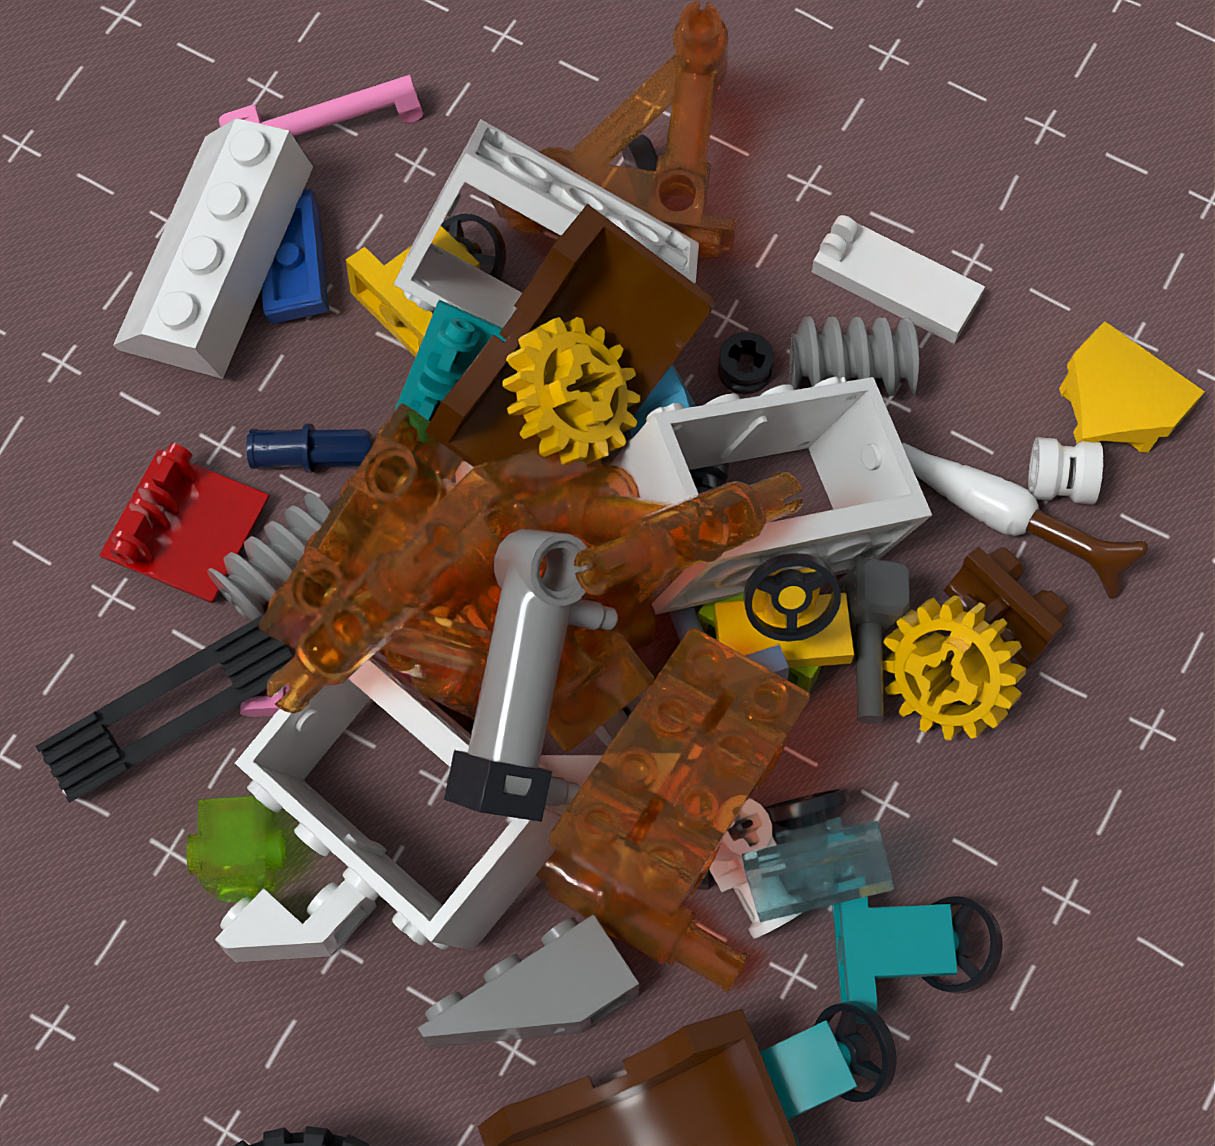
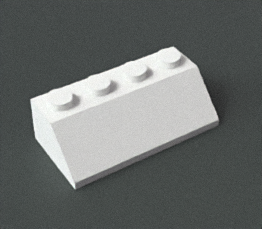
M235 118L205 136L113 344L117 350L223 379L293 216L296 204L313 169L312 164L289 130Z

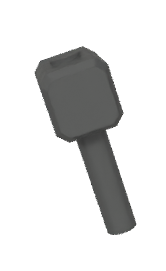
M864 558L838 584L840 592L846 593L852 639H856L857 721L873 724L883 721L882 633L910 610L909 570L901 562Z

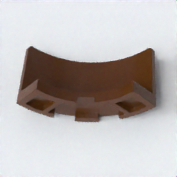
M589 204L583 208L552 246L536 274L514 306L517 309L499 333L506 341H502L496 335L490 338L466 372L443 399L425 431L548 522L557 520L601 459L588 464H584L580 460L568 466L562 465L559 451L546 457L539 454L540 437L537 435L526 439L521 437L520 432L527 422L523 415H509L507 408L512 403L518 401L516 392L509 391L503 387V380L517 373L508 364L506 359L509 354L521 349L518 339L558 317L561 318L563 323L576 317L583 318L586 333L599 326L605 329L603 345L609 349L620 344L624 350L617 362L621 369L633 368L636 373L632 379L626 381L627 390L640 395V402L627 408V411L634 416L715 307V301L708 293Z
M743 1009L683 1026L663 1040L622 1060L625 1069L599 1079L601 1083L599 1087L595 1088L592 1077L588 1075L556 1089L504 1106L477 1126L484 1146H798Z

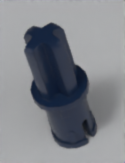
M304 424L303 429H250V434L247 435L246 452L251 469L303 467L306 473H314L316 466H367L372 463L374 455L373 436L366 429L315 430L313 424Z

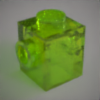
M255 796L198 799V834H189L186 845L189 874H197V879L209 894H216V899L223 902H239L245 897L253 900L257 896V891H261L263 888L266 891L275 890V870L285 869L287 861L284 829H275V812L262 804Z

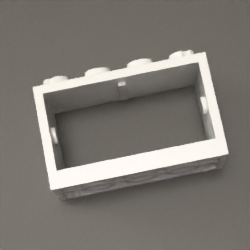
M480 119L414 240L393 285L404 290V295L408 300L415 302L418 307L427 311H434L438 301L441 300L502 328L517 309L514 305L522 295L520 291L431 243L445 217L448 216L450 218L461 197L458 193L464 182L559 235L565 232L583 208L589 204L694 284L696 283L699 242Z
M835 376L823 380L810 388L794 390L792 385H781L769 389L756 397L740 399L738 394L732 393L719 396L702 406L684 408L681 403H672L667 407H659L647 415L646 424L633 438L626 441L624 446L620 447L621 452L602 473L656 615L744 594L745 585L755 569L765 561L783 554L803 553L812 555L824 561L833 570L835 575L848 573L864 558L880 559L932 516L874 377L846 381L845 377L837 378ZM806 448L809 449L833 510L719 533L713 532L689 470ZM792 566V567L782 568V569H779V570L808 568V567Z
M340 635L235 764L253 779L247 786V789L257 800L276 813H279L284 808L300 822L294 832L304 843L323 856H327L331 851L348 866L342 876L351 886L370 900L375 901L378 896L382 897L398 912L392 918V922L413 941L424 946L429 940L444 951L449 946L474 951L576 824L555 806L545 804L542 822L508 817L512 820L511 823L472 868L444 905L438 902L385 854L387 850L381 844L369 840L309 786L304 779L370 699L374 700L449 767H451L454 750L468 752L471 734L389 663Z

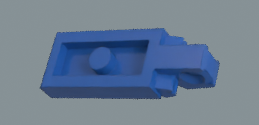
M312 189L303 190L301 197H299L293 216L261 288L263 311L272 324L329 312L319 205L316 202L315 193Z

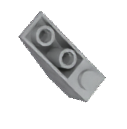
M594 914L581 923H578L575 917H571L549 930L541 938L544 947L524 960H521L518 954H514L490 968L483 976L487 983L463 998L460 992H454L435 1003L425 1013L428 1022L418 1027V1030L428 1048L581 1034L638 997L639 982Z

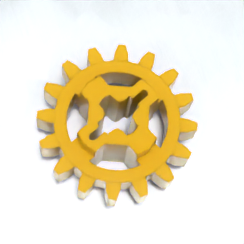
M558 317L521 336L518 339L521 349L509 354L506 359L508 364L517 373L503 380V387L509 391L516 392L518 400L507 408L509 415H523L527 422L520 432L521 437L526 439L537 435L541 438L539 454L546 457L559 451L562 465L567 466L580 460L584 464H588L608 456V452L626 444L623 432L636 427L638 422L627 411L628 407L640 402V395L627 390L626 381L632 379L636 373L633 368L621 369L617 362L624 349L620 344L607 349L603 345L605 329L599 326L586 333L583 318L576 317L563 323L561 318Z
M952 596L942 605V608L935 598L928 599L917 608V612L911 609L896 622L899 628L890 633L883 642L893 651L883 659V670L895 673L896 678L885 687V691L887 694L896 695L901 693L906 701L902 704L899 713L904 717L913 711L918 712L922 716L919 730L924 733L935 723L942 725V733L945 740H952L962 728H964V731L971 739L976 738L987 725L995 728L1008 715L1006 709H1010L1022 695L1013 685L1026 675V668L1010 661V658L1022 648L1019 641L1004 642L1000 634L1004 631L1007 622L1003 618L991 625L984 621L986 605L981 602L969 612H964L960 596ZM936 630L952 631L951 634L946 637L937 632H934L931 636L925 635L928 632ZM960 700L967 705H956L953 702Z

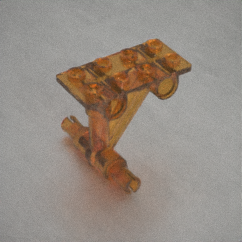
M695 1L688 4L681 13L680 21L676 24L673 32L674 55L573 150L569 151L561 147H547L539 152L699 242L698 257L719 258L721 250L733 251L736 219L705 215L712 166L706 161L716 93L727 75L728 30L715 6L706 2L705 10H701L700 1ZM672 105L665 153L657 158L656 171L607 165ZM682 195L693 202L689 208L683 211H672L664 206V203L673 196ZM489 196L499 217L508 219L507 227L530 233L543 232V225Z
M400 404L392 417L379 429L374 445L356 473L342 487L337 503L320 529L308 540L304 554L285 584L272 596L268 610L258 627L269 636L317 660L322 658L341 635L369 652H379L386 657L387 663L393 669L410 675L413 686L421 694L474 721L487 659L482 656L452 541L461 536L470 526L474 516V504L471 496L451 481L463 459L425 432L430 424L427 419L409 406ZM413 556L415 557L433 632L406 615L402 604L389 594Z
M539 445L492 461L490 471L501 542L509 534L519 529L566 533L581 539L587 548L576 554L574 566L582 567L593 562V567L575 573L580 586L586 591L581 598L597 601L602 606L614 608L618 614V622L611 630L600 628L591 630L568 625L550 713L585 698L593 691H601L614 685L615 675L628 666L627 655L648 646L654 640L656 620L650 605L686 568L701 562L715 561L724 552L753 541L760 535L766 523L798 512L803 505V498L796 497L783 503L784 498L803 492L797 478L785 471L777 472L771 477L752 485L738 481L728 482L680 502L670 503L640 498L637 485L631 475L620 467L601 464V459L588 464H584L580 460L568 466L562 465L559 451L543 457L539 454ZM545 556L540 564L541 579L544 577L547 569Z
M488 462L478 464L468 472L405 535L404 541L406 546L401 551L395 550L382 553L298 637L295 650L296 655L281 670L276 671L267 682V692L270 698L277 695L287 684L290 686V690L275 703L278 708L289 713L301 712L325 685L330 686L344 683L379 649L484 676L502 590L497 583L494 573V557L500 543L509 534L519 529L541 530ZM545 556L540 564L541 579L544 577L547 569ZM588 591L581 597L595 601ZM462 617L467 624L454 620ZM572 625L567 627L547 723V730L566 752L577 747L654 683V677L616 627L611 630L600 628L591 630Z
M696 628L690 629L551 830L548 843L555 851L535 875L547 883L545 890L549 892V896L586 919L594 914L608 936L621 939L664 966L667 964L674 966L676 962H679L722 988V991L728 994L735 984V979H738L750 955L738 951L698 927L700 919L695 917V912L683 906L682 902L685 898L690 899L712 865L724 836L753 790L760 789L771 773L789 739L793 727L807 707L810 699L809 693Z

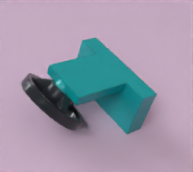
M865 874L838 875L831 889L840 1003L857 1001L878 1012L875 979L922 977L924 981L938 990L962 994L980 988L995 973L1002 955V933L995 916L981 903L965 897L952 896L940 899L931 905L868 908ZM962 905L952 918L951 907ZM974 910L983 917L990 934V951L981 971L971 958L974 952L975 941L968 926ZM958 965L971 980L958 985H946L934 976L956 975L958 973ZM856 1015V1024L867 1023L860 1016Z
M845 1001L826 1008L819 1015L813 1027L760 1052L798 1146L801 1145L789 1121L790 1119L838 1096L851 1102H863L880 1096L891 1085L897 1064L894 1040L886 1023L876 1011L857 1001ZM842 1011L834 1035L829 1023L836 1013ZM856 1015L868 1023L877 1037L882 1054V1069L870 1060L868 1044L863 1036L856 1032ZM853 1074L873 1081L876 1085L868 1092L854 1090L859 1086Z

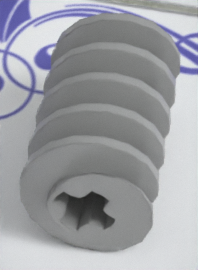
M805 316L801 319L796 334H791L789 385H792L794 390H798L803 377H809L812 387L826 380L827 377H845L846 381H851L852 378H858L859 380L874 377L875 381L876 378L883 379L888 396L895 395L901 379H907L912 396L915 395L919 374V342L914 323L910 318L900 319L894 335H892L886 318H877L868 335L861 317H854L850 320L845 335H843L836 317H828L821 333L818 334L812 317Z
M309 492L304 496L308 513L293 505L284 511L288 529L274 521L264 526L265 536L269 545L252 536L244 542V548L249 561L233 552L226 555L223 559L229 577L213 568L207 570L209 577L216 587L245 619L254 620L265 614L264 605L268 602L284 612L290 609L284 589L289 586L303 596L309 594L310 591L304 574L310 571L324 581L327 580L330 575L324 558L328 555L343 565L350 562L344 543L347 541L346 533L333 513L315 494Z

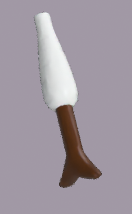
M906 443L902 444L915 476L939 494L945 496L950 502L978 521L984 522L990 528L1004 535L1017 536L1029 532L1085 560L1098 574L1109 598L1113 599L1120 593L1123 586V570L1132 566L1146 555L1148 550L1146 541L1110 542L1096 539L1040 511L1035 496L1018 484L967 465H961L957 462L927 454Z

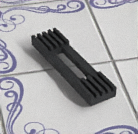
M268 611L35 747L44 756L45 764L50 766L51 774L59 781L58 785L61 790L65 791L66 799L70 803L301 669V666ZM218 663L222 664L226 675L232 681L230 687L125 748H119L107 727Z

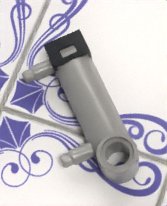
M519 529L509 534L500 543L494 557V573L497 583L502 589L468 752L454 750L444 800L480 813L542 822L545 804L560 806L561 804L575 805L582 796V790L577 783L567 782L561 777L551 776L552 771L539 767L567 627L572 625L596 630L597 628L611 630L618 622V614L614 608L602 606L597 601L581 598L587 592L593 578L592 557L589 549L581 539L566 533ZM545 556L547 569L544 577L541 579L540 564Z

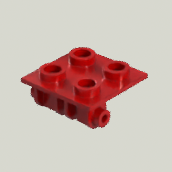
M171 443L166 451L157 450L99 555L101 558L213 604L220 590L209 577L207 570L213 568L228 577L223 558L230 552L237 555L240 554L244 547V542L251 534L270 496L267 493L190 463L193 456L192 453L178 444Z

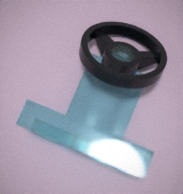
M847 788L823 791L763 807L768 813L771 822L788 830L776 833L778 845L742 854L745 874L760 922L895 890L878 821L843 829L841 817L827 820L837 806L850 802Z

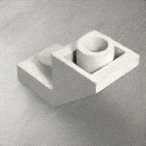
M346 880L339 886L332 882L324 887L312 900L307 908V913L310 917L302 924L263 888L253 900L245 897L228 911L220 924L223 931L215 940L235 962L329 957L377 906L375 901L365 897Z

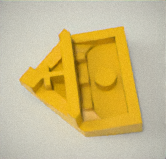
M1105 321L1073 354L1067 364L1068 374L1059 387L1061 396L1071 402L1078 425L1073 434L1077 444L1081 441L1098 443L1100 441L1125 442L1132 445L1139 452L1149 453L1159 437H1168L1194 409L1205 393L1204 390Z

